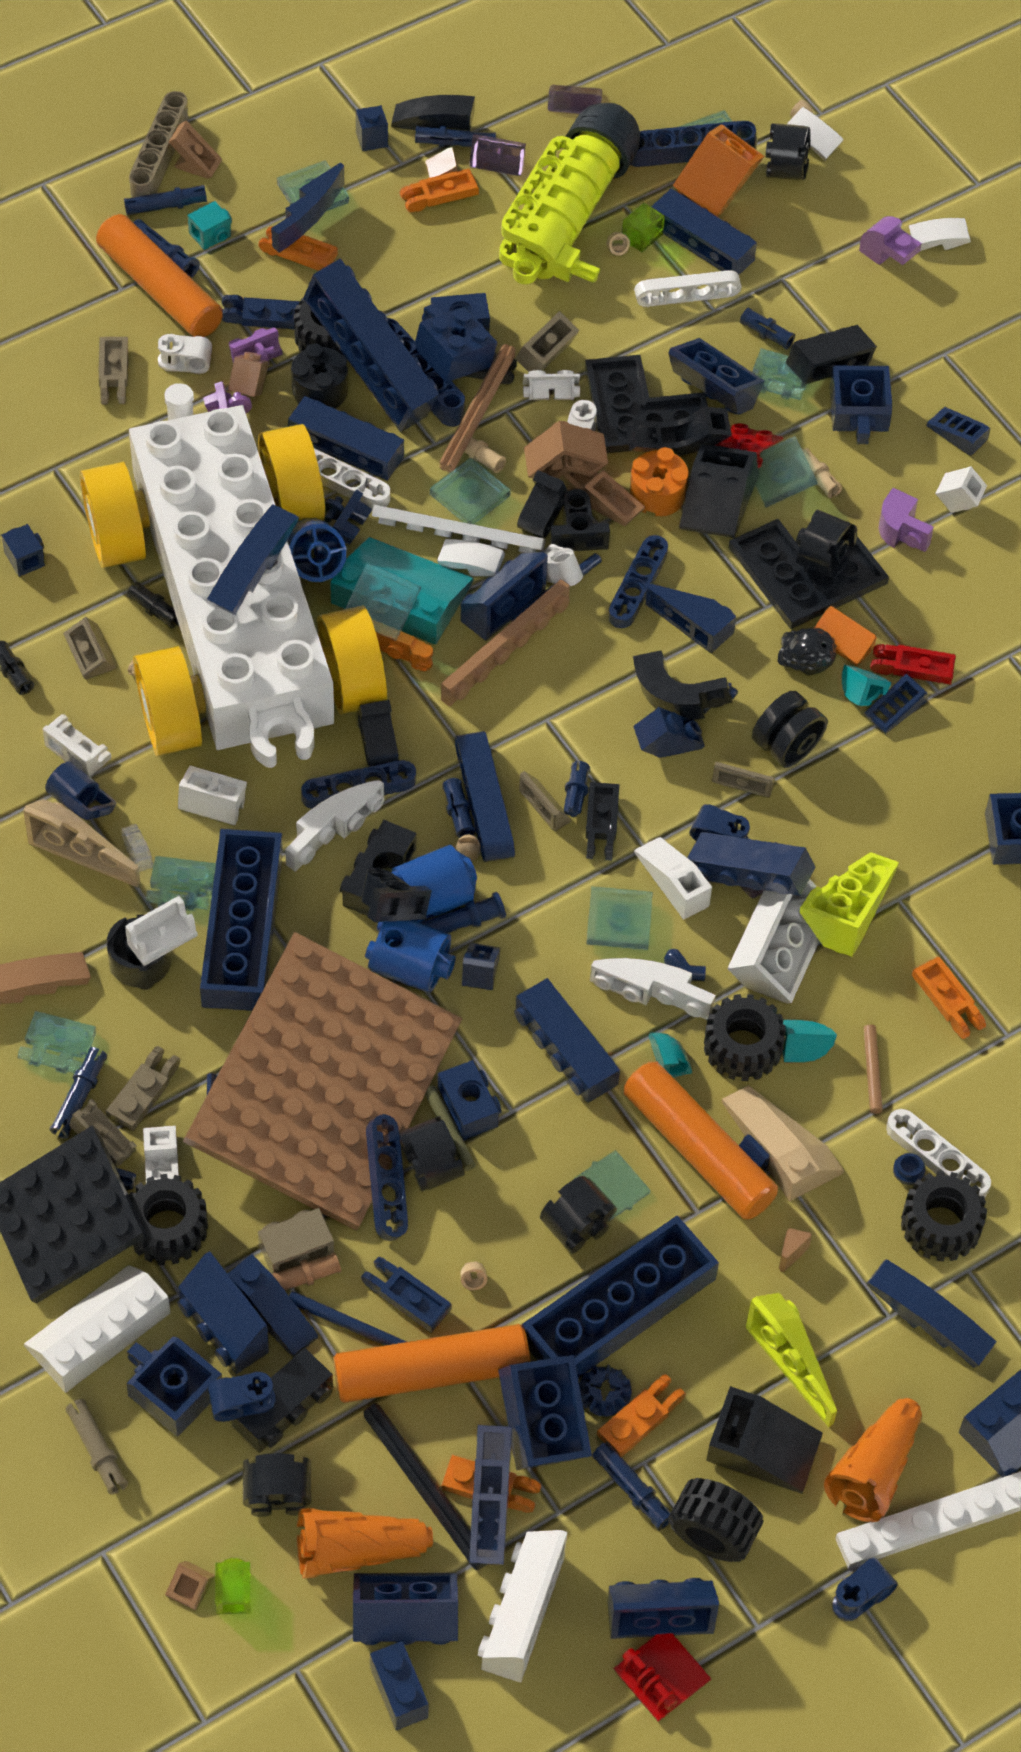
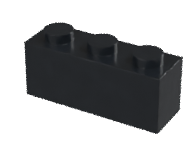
M857 324L794 342L786 364L806 385L831 378L833 366H869L877 346Z
M306 1348L271 1377L276 1402L269 1411L232 1420V1427L259 1453L267 1446L269 1448L275 1446L281 1440L283 1432L292 1424L296 1426L301 1423L307 1416L308 1410L315 1403H323L333 1391V1374ZM262 1390L256 1391V1395L263 1394Z

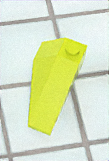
M870 852L848 866V871L841 876L834 875L831 877L828 884L820 888L817 886L811 890L800 907V914L824 947L851 957L854 955L885 895L899 862Z
M780 1293L756 1296L750 1303L746 1329L829 1428L834 1424L837 1409L799 1317L800 1314L797 1307L790 1300L786 1301Z

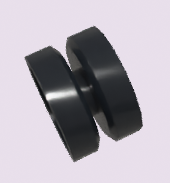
M788 691L774 700L762 713L752 731V739L764 751H771L773 759L783 768H789L803 760L816 747L827 729L828 719L817 708L809 707L808 701L797 691Z

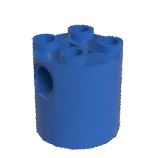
M305 518L297 522L287 542L298 575L311 582H324L335 577L342 570L346 561L347 548L343 537L328 523L317 518ZM312 549L314 550V556H315V558H312V555H311V550H312Z
M451 844L392 868L391 873L408 885L426 886L432 890L426 919L411 921L420 923L428 918L462 906L474 899L477 881L475 868L471 860L458 852Z
M411 920L378 922L377 931L380 932L376 942L370 941L365 954V958L369 959L368 969L370 971L427 993H431L434 990L440 977L446 980L449 979L456 961V956L449 954L451 945L450 934Z

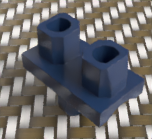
M357 489L345 507L342 505L343 499L339 496H336L335 499L329 498L324 500V521L330 523L332 519L336 520L333 528L343 537L344 542L351 545L360 529L348 522V518L350 517L363 525L372 511L369 506L360 501L364 493Z

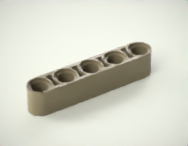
M180 91L167 93L161 102L129 174L131 198L155 194L158 191L175 152V148L169 143V140L179 124L185 121L188 122L189 119L187 97Z

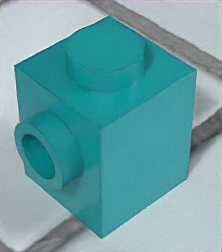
M216 201L188 214L189 234L203 250L231 237L232 218L226 209H222Z

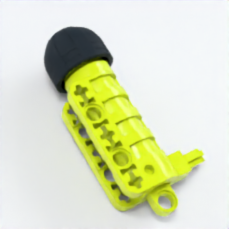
M597 103L584 109L574 121L566 137L557 136L550 141L503 217L501 234L504 240L500 245L499 259L505 266L513 268V278L518 283L524 285L531 284L537 278L549 279L553 275L566 282H569L573 275L592 283L596 282L600 268L581 261V250L572 247L603 196L612 179L619 178L626 173L637 154L640 142L639 126L634 116L622 106L615 103ZM561 148H564V149L560 152L559 158H557V157H556V151H557V150L559 151ZM549 165L546 171H543L542 168ZM525 204L522 210L518 208L520 205ZM515 244L517 246L516 253L513 252L511 255H508L507 253L512 252Z

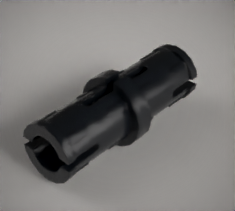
M139 581L130 586L127 597L145 608V612L148 615L156 616L171 629L175 628V624L179 625L174 607L165 602V598L159 593L154 594Z
M0 641L1 673L5 678H9L19 695L29 693L33 689L34 683L25 672L23 662L20 658L15 657L6 641Z

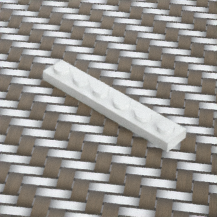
M373 505L372 516L379 517L378 523L395 527L396 521L407 523L406 529L423 532L424 527L435 529L434 535L451 538L452 532L463 534L462 540L478 543L480 538L491 540L490 546L507 549L508 544L519 546V552L536 553V549L544 551L546 539L378 505Z
M1021 1472L881 1518L878 1522H869L837 1533L835 1539L848 1569L862 1565L870 1558L876 1557L880 1559L1021 1511Z

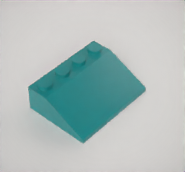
M369 537L346 558L342 570L331 580V604L344 609L364 605L372 620L436 645L471 587L474 578Z

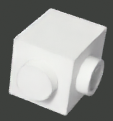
M967 467L945 473L935 494L948 510L954 513L977 507L987 485L972 467Z

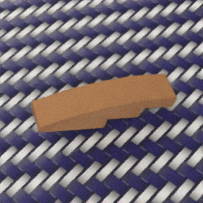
M568 470L557 478L564 482L568 491L572 489L584 490L590 497L592 509L623 526L630 523L645 508L604 470L599 474L596 472L591 477Z
M83 952L47 955L0 964V1004L22 1003L25 995L55 994L58 986L87 985L91 976Z

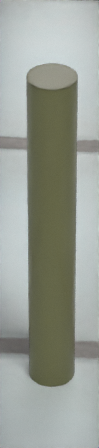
M428 1087L425 1095L436 1117L441 1116V1120H444L457 1150L455 1151L458 1159H461L464 1171L473 1169L476 1164L436 1087Z

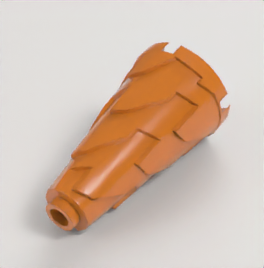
M904 1398L896 1400L880 1416L875 1424L866 1429L858 1442L847 1450L837 1465L827 1475L824 1481V1490L835 1506H837L839 1501L847 1505L843 1513L864 1522H878L882 1516L884 1518L897 1490V1482L909 1459L907 1455L914 1443L915 1433L922 1420L921 1408L913 1399Z
M304 1508L298 1512L297 1527H305V1529L300 1531V1535H297L298 1563L300 1574L303 1575L302 1579L358 1570L364 1566L384 1564L397 1559L421 1557V1553H426L427 1548H432L433 1546L432 1528L426 1527V1524L419 1522V1519L363 1515L360 1512L322 1511L314 1508Z

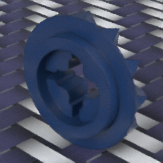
M609 1364L605 1367L594 1366L592 1370L583 1374L579 1384L583 1406L598 1416L616 1415L630 1402L632 1395L630 1379H627L622 1369H614ZM605 1380H608L609 1388L615 1391H609L606 1400L603 1401L601 1390L596 1389V1387H602Z

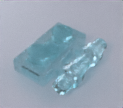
M761 348L753 367V373L765 380L760 392L766 393L768 391L779 394L781 398L786 400L793 398L801 401L808 384L805 385L786 364L788 355Z
M156 856L150 886L151 888L160 889V891L148 890L146 902L157 903L158 907L180 896L184 901L185 910H208L209 898L199 897V894L212 895L216 863ZM172 891L186 892L187 895L175 894Z
M35 1011L25 1036L26 1044L34 1046L32 1049L21 1046L18 1051V1058L28 1061L29 1065L39 1067L42 1064L56 1068V1072L63 1074L67 1072L75 1073L76 1070H80L82 1062L73 1060V1057L85 1059L96 1035V1027ZM49 1049L57 1051L61 1054L57 1056L54 1054L46 1053V1050Z

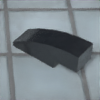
M433 95L398 103L395 106L391 127L416 131V126L428 128L446 126L447 128L470 131L475 112V96Z

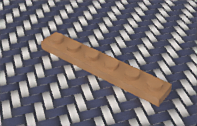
M562 579L559 580L441 683V701L450 707L457 700L464 699L476 683L483 682L488 677L490 671L498 664H504L516 648L523 647L532 634L537 630L544 629L556 613H562L570 602V585Z

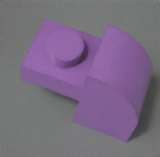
M886 216L862 235L859 251L878 265L882 264L889 257L904 265L920 252L922 243L901 229L902 221L900 219Z
M895 488L891 489L882 504L879 533L882 539L893 548H895L900 540L912 548L925 552L930 545L934 527L914 518L918 499Z

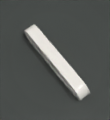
M719 271L644 280L635 286L634 291L637 303L643 307L728 298L737 295L741 291L742 286L737 272ZM701 285H708L702 289H695L696 287ZM681 288L676 292H669L671 289Z
M314 449L322 485L349 498L352 497L357 489L364 493L360 501L372 509L373 505L383 507L389 505L390 487L388 484ZM325 468H333L336 470V473L327 476L322 474L321 471ZM355 479L361 484L357 487H349L345 483L348 480Z
M898 1109L890 1114L886 1130L895 1142L909 1153L918 1155L925 1166L935 1174H937V1171H944L946 1176H950L951 1172L958 1173L957 1178H961L964 1170H967V1175H963L962 1179L966 1177L971 1180L970 1183L981 1182V1187H978L980 1189L979 1196L986 1198L991 1186V1179L982 1168L912 1112ZM903 1122H906V1123H907V1127H906V1128H905V1127H901L900 1129L896 1128V1123H899V1124H901V1123H903ZM910 1134L914 1135L912 1140L909 1139ZM921 1139H929L934 1143L935 1148L931 1151H923L918 1147L917 1142ZM954 1159L958 1162L960 1168L956 1171H948L943 1167L942 1161Z

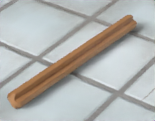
M504 344L500 348L440 460L441 470L449 473L455 470L515 357L516 349L513 346Z

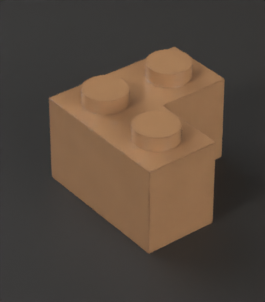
M559 420L554 423L553 426L524 447L529 478H534L537 470L555 478H559L568 470L591 477L608 464L604 434L592 431L589 428L570 424L566 421Z

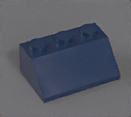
M701 338L670 348L668 354L672 370L681 377L683 382L696 386L705 392L706 397L717 400L725 406L727 411L739 415L753 409L765 380Z
M544 552L521 553L513 561H507L500 572L494 577L487 578L481 588L473 594H468L462 600L460 605V621L487 641L510 621L512 615L546 590L548 555Z
M210 1251L207 1252L178 1286L180 1300L177 1303L187 1318L192 1316L198 1324L196 1329L201 1338L206 1343L211 1341L217 1349L215 1354L220 1363L225 1368L230 1366L234 1373L238 1374L269 1353L267 1324Z
M574 1355L514 1364L498 1370L508 1426L512 1427L511 1444L516 1471L592 1456Z
M1021 1369L965 1415L958 1432L1002 1478L1014 1474L1021 1468Z
M354 1573L353 1642L376 1645L380 1642L398 1643L403 1641L404 1645L415 1643V1641H430L434 1644L442 1645L450 1641H458L457 1573Z
M689 1578L684 1582L669 1583L667 1580L660 1579L651 1581L649 1584H634L630 1581H623L609 1586L607 1604L610 1638L654 1637L656 1634L673 1633L674 1636L714 1634L719 1600L713 1581Z

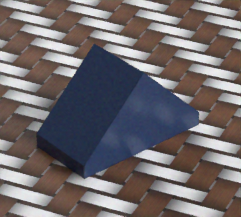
M470 943L463 958L462 986L493 991L501 947Z

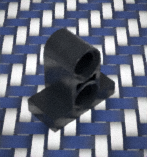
M537 470L533 478L535 485L520 513L517 528L545 539L564 506V496L568 489L562 480Z
M572 489L568 491L564 496V525L551 526L550 545L555 544L559 547L572 549L573 551L609 549V523H593L590 497L584 490Z
M390 700L360 705L355 715L368 767L399 761L390 715L392 712Z
M369 868L365 876L361 901L370 907L368 918L374 922L426 919L432 890L426 886H410L390 871L380 868Z

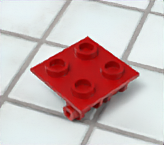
M736 423L731 427L732 436L714 446L756 452L759 469L763 463L760 452L782 441L783 437L773 435L772 431L755 430L749 428L747 424Z
M673 1633L656 1634L636 1651L633 1648L628 1649L622 1655L624 1660L613 1668L657 1722L712 1680Z

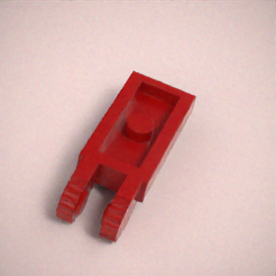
M877 644L873 647V655L877 659L872 660L870 669L874 673H880L881 675L893 673V675L897 676L907 674L914 679L949 685L952 683L956 660L955 654L904 645Z

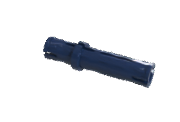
M416 126L415 143L438 144L441 148H444V145L495 150L496 132L445 129L446 126H440V128Z
M204 185L184 189L176 187L173 191L124 198L127 216L174 207L183 209L185 205L207 202Z
M89 1048L80 1070L75 1071L72 1077L74 1082L53 1124L49 1128L50 1132L55 1135L63 1125L58 1135L59 1138L67 1139L72 1129L69 1126L72 1115L77 1110H81L90 1090L94 1089L98 1083L97 1076L108 1058V1055L102 1051L100 1056L98 1055L96 1060H94L99 1048Z
M608 1441L596 1448L592 1457L607 1471L619 1487L624 1490L632 1500V1506L636 1510H641L657 1530L660 1531L667 1527L671 1512L656 1496V1490L652 1486L648 1487Z

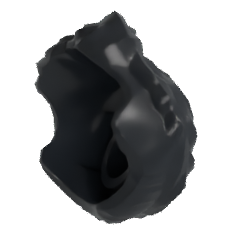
M820 628L785 632L781 638L782 647L779 650L777 662L787 669L800 670L808 676L821 673L832 666L836 659L837 645L835 639L828 632Z

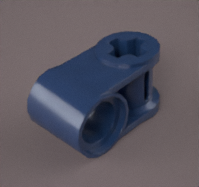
M705 804L696 816L689 834L695 841H697L701 832L748 839L747 835L750 831V824L743 816L721 810L714 805Z
M253 1372L232 1378H220L208 1385L213 1418L219 1422H228L244 1416L265 1413L276 1402L273 1382L263 1372ZM262 1390L263 1394L256 1395V1391Z
M876 1557L870 1558L854 1573L838 1584L835 1592L836 1596L832 1602V1610L839 1619L853 1621L875 1604L881 1603L889 1597L897 1588L898 1582Z

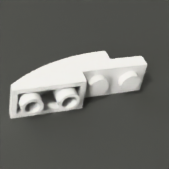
M377 780L348 788L324 800L308 811L296 822L297 838L285 849L286 865L296 872L303 864L306 865L313 859L316 851L323 844L327 845L330 843L335 833L345 839L352 831L356 832L359 830L365 818L372 811H378L384 802V783Z
M629 958L595 960L591 965L590 982H593L600 989L611 990L621 994L631 1002L647 1005L651 996H653L663 1004L674 1005L685 1010L693 1017H702L706 1020L709 1014H712L716 995L691 985L692 973L674 966Z

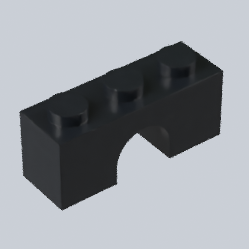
M383 819L379 828H374L371 831L367 841L368 847L365 852H359L352 874L350 876L346 875L341 883L340 892H342L343 906L368 916L370 907L361 901L367 869L394 868L409 862L416 851L417 833Z

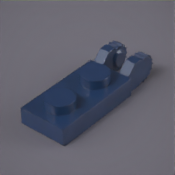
M235 294L224 295L222 298V306H224L222 321L242 324V326L294 329L295 307L299 305V301L242 298Z
M377 1257L374 1261V1266L379 1272L389 1278L386 1283L368 1271H365L361 1276V1280L368 1288L378 1293L383 1299L431 1333L452 1309L451 1302L403 1268H397L383 1257Z

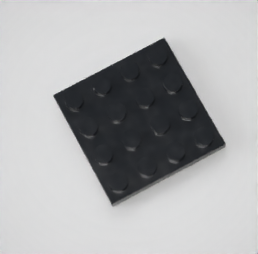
M93 1125L0 1182V1232L29 1298L36 1304L147 1237L98 1129Z

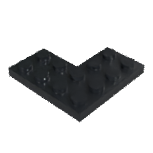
M641 355L585 360V371L591 401L597 409L595 417L597 430L599 433L604 434L607 454L630 451L625 424L631 420L671 422L686 418L704 406L708 407L705 392L649 398Z
M775 519L729 541L728 548L790 629L823 615L830 606L834 608L840 607L888 584L889 581L887 573L858 536L855 547L849 546L846 555L850 556L848 564L841 574L835 578L822 575L796 563L800 546L796 544L794 538L779 519Z

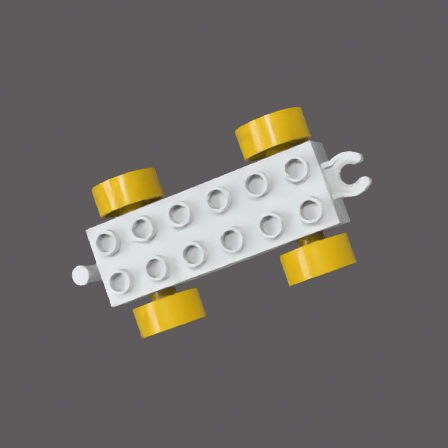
M181 383L171 385L165 391L168 421H158L153 424L129 428L133 474L138 490H134L124 462L80 471V485L86 517L101 568L146 559L143 528L150 527L194 675H189L184 655L179 646L133 656L140 704L155 755L160 756L202 746L199 714L206 713L216 750L251 743V751L256 760L265 767L272 768L277 763L276 747L268 739L294 733L296 735V754L298 758L307 760L311 757L315 747L314 728L334 724V704L342 715L357 711L360 705L387 700V685L377 635L366 607L361 605L320 614L317 617L316 631L287 541L271 570L266 568L254 592H248L236 615L209 603L207 597L239 546L272 504L298 516V521L305 518H317L324 521V493L312 441L306 427L303 424L259 433L257 450L243 405L193 415L192 401H194L192 389Z

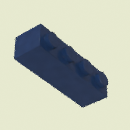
M672 188L651 206L649 223L651 227L719 270L735 271L740 275L755 261L757 247L755 240Z
M304 396L288 418V427L303 424L306 427L314 449L384 480H389L404 458V439L394 433L381 430L369 422L356 419L346 412L333 409L321 401Z
M701 832L687 857L698 867L708 882L723 883L727 886L748 887L757 891H773L782 895L792 894L801 896L816 868L806 847Z
M548 978L516 996V1010H514L518 1022L530 1029L536 1045L540 1049L547 1051L552 1065L558 1072L565 1074L569 1079L570 1088L577 1096L581 1095L588 1104L619 1085L620 1069Z

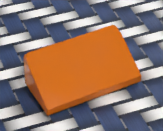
M832 606L825 611L814 629L820 628L828 632L835 639L837 645L836 653L855 666H858L873 651V647L876 644L877 637L875 634Z

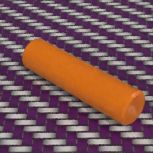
M114 215L102 223L96 236L97 245L192 337H207L217 329L223 317L221 306L126 215Z
M658 1061L642 1065L630 1076L624 1086V1095L743 1219H752L758 1216L773 1202L778 1193L776 1183Z
M520 1324L336 1353L333 1357L338 1395L343 1403L499 1378V1369L509 1365L530 1362L525 1329Z

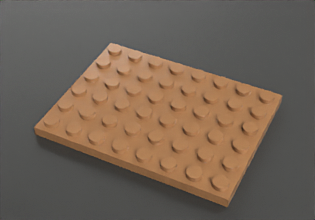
M294 932L183 1142L313 1209L319 1208L322 1214L357 1231L372 1202L366 1127L377 1116L386 1114L393 1117L397 1122L399 1134L408 1129L462 1018ZM381 1125L377 1127V1131H381L383 1136L388 1134L387 1129H382ZM386 1154L379 1155V1164L382 1168L388 1170L392 1162L391 1158Z

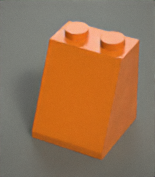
M721 124L706 135L673 184V187L678 190V193L685 195L689 200H692L718 217L724 212L765 156Z

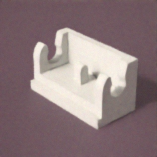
M62 714L50 725H46L43 728L45 746L64 761H71L91 777L111 759V753L107 751L108 747L104 744L96 745L75 729L67 721L68 717Z
M189 766L179 784L178 809L235 825L238 821L239 808L243 809L247 782Z
M180 896L125 926L127 944L144 966L198 936L194 917L192 914L187 915L184 901Z

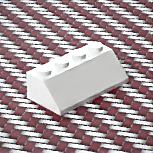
M809 879L801 896L792 894L782 895L767 890L763 891L727 968L746 988L787 1004L792 1003L819 943L818 938L800 914V907L811 890L817 887L811 879Z
M128 1265L24 1343V1347L66 1393L169 1315L168 1295L148 1273Z
M566 1531L527 1532L523 1543H516L511 1562L516 1563L512 1574H505L500 1593L505 1594L501 1606L494 1605L490 1616L489 1624L493 1625L490 1637L483 1636L477 1656L482 1657L481 1670L520 1683L522 1682L565 1558Z

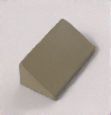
M84 617L63 633L84 679L117 668L98 624L91 619Z
M715 762L712 782L770 798L775 778Z
M525 771L520 773L519 791L552 830L556 831L571 822L572 819L569 815L564 813L563 808L537 778Z

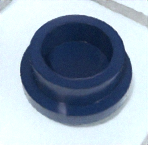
M903 1154L894 1162L893 1173L901 1183L913 1185L918 1179L922 1180L925 1175V1164L916 1154Z

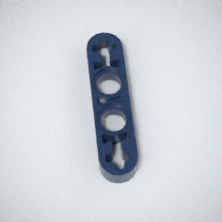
M652 535L643 541L610 604L608 619L614 627L622 629L633 624L646 599L647 587L650 584H654L667 558L668 542L665 538ZM655 547L659 548L655 551L653 559L650 558V550H653ZM639 567H648L652 572L648 575H641L636 570ZM629 588H636L641 593L633 597L627 595L625 591ZM625 604L627 606V612L624 613L622 616H618L617 614L621 613Z
M399 760L307 780L301 787L302 802L307 808L313 809L324 800L339 793L336 789V786L339 784L348 783L354 787L366 783L365 781L370 777L381 779L384 783V795L407 791L416 783V768L409 761ZM404 772V775L407 776V778L402 779V777L398 775V773ZM387 775H389L391 780L389 783H387ZM327 787H331V795H328ZM311 791H316L319 797H313Z
M382 1114L368 1123L366 1127V1140L375 1229L380 1238L386 1241H393L406 1233L408 1229V1215L399 1127L393 1117ZM381 1125L382 1129H387L388 1134L383 1136L381 1131H377V1127ZM380 1154H386L391 1158L392 1168L390 1170L382 1168L379 1164ZM383 1185L393 1188L395 1191L394 1201H387L382 1196ZM391 1219V1223L397 1224L395 1230L386 1225L388 1220Z

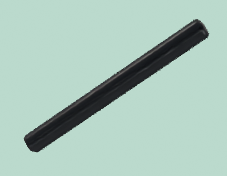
M374 1403L364 1410V1418L469 1562L471 1530L381 1406ZM470 1563L474 1570H480L487 1565Z

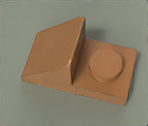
M187 121L179 124L169 140V143L181 155L174 165L177 169L209 179L222 161V158Z

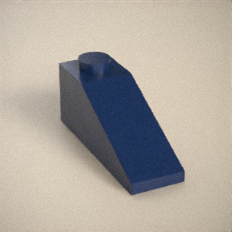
M650 584L647 587L645 605L709 653H713L734 634L736 615L730 608L722 606L716 600Z
M253 1254L227 1273L267 1324V1331L293 1358L318 1338L317 1332L276 1278Z

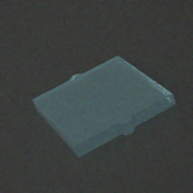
M616 1150L598 1162L593 1161L590 1168L575 1177H589L618 1208L617 1212L608 1222L625 1210H632L635 1203L651 1192Z

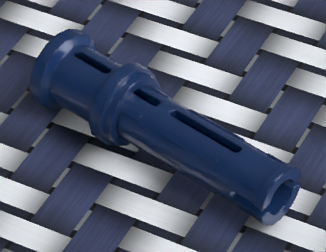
M141 219L133 222L191 278L195 276L200 266L198 259L185 254L184 249L180 245L169 243Z
M494 892L489 898L477 902L469 901L465 904L464 908L420 922V924L450 933L470 925L476 928L480 927L483 922L497 917L500 919L506 918V912L499 893Z

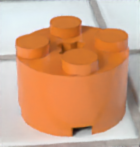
M667 447L646 452L634 459L631 469L630 494L645 506L642 511L646 514V511L655 513V516L662 517L671 515L682 507L686 498L689 476L686 463L678 455L674 454L672 449Z

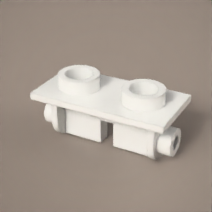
M542 370L530 371L529 374H524L523 385H529L523 386V397H529V400H549V390H554V400H574V397H580V386H574V384H579L580 374H574L571 370H561L557 374H546Z

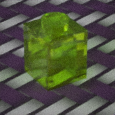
M643 202L623 220L622 233L628 237L630 246L643 252L663 235L665 216Z
M228 1558L223 1562L215 1563L216 1615L251 1614L250 1562H244V1560L239 1558Z

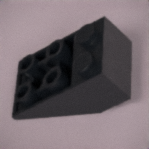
M701 444L693 463L679 529L735 538L759 477L757 453Z
M730 1386L709 1444L706 1461L803 1494L823 1433L765 1398Z

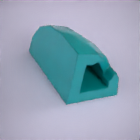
M845 664L843 666L842 688L844 694L851 702L858 706L871 705V701L875 700L880 694L885 695L892 682L872 672Z
M783 1020V1025L786 1028L785 1047L782 1050L784 1062L803 1063L819 1059L826 1055L834 1046L837 1034L833 1029L813 1021Z
M666 1033L649 1034L648 1037L656 1061L672 1077L692 1073L686 1051L678 1040Z

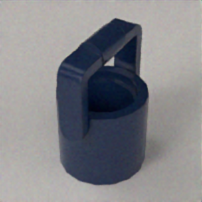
M71 761L58 766L48 778L45 786L48 794L85 820L107 816L113 812L116 806V801L100 789L96 781ZM94 800L98 801L101 804L94 806L92 808H88Z

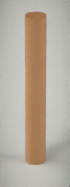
M875 1025L864 1026L870 1112L879 1114L883 1111L877 1032Z

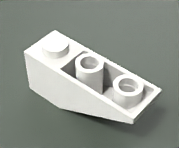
M659 837L634 850L636 856L683 920L709 907L712 886L693 862L665 840Z

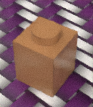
M245 352L244 355L236 356L228 390L253 397L262 395L269 362L261 360V355L253 352Z

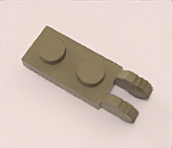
M100 337L99 387H101V404H108V387H118L117 400L119 404H125L126 386H128V337Z
M159 1046L154 1047L147 1056L145 1063L140 1065L108 1107L106 1116L134 1131L169 1085V1080L178 1069L181 1059L176 1055L171 1056L163 1066L160 1074L154 1069L161 1061L164 1049Z

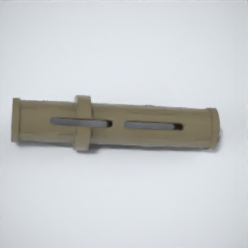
M84 1399L75 1400L74 1402L80 1413L78 1414L71 1403L66 1407V1413L72 1420L92 1458L90 1461L94 1471L99 1472L110 1495L117 1494L119 1490L114 1480L120 1485L122 1490L128 1486L127 1479H125L116 1463L118 1457L114 1450L109 1449L87 1407L86 1401Z

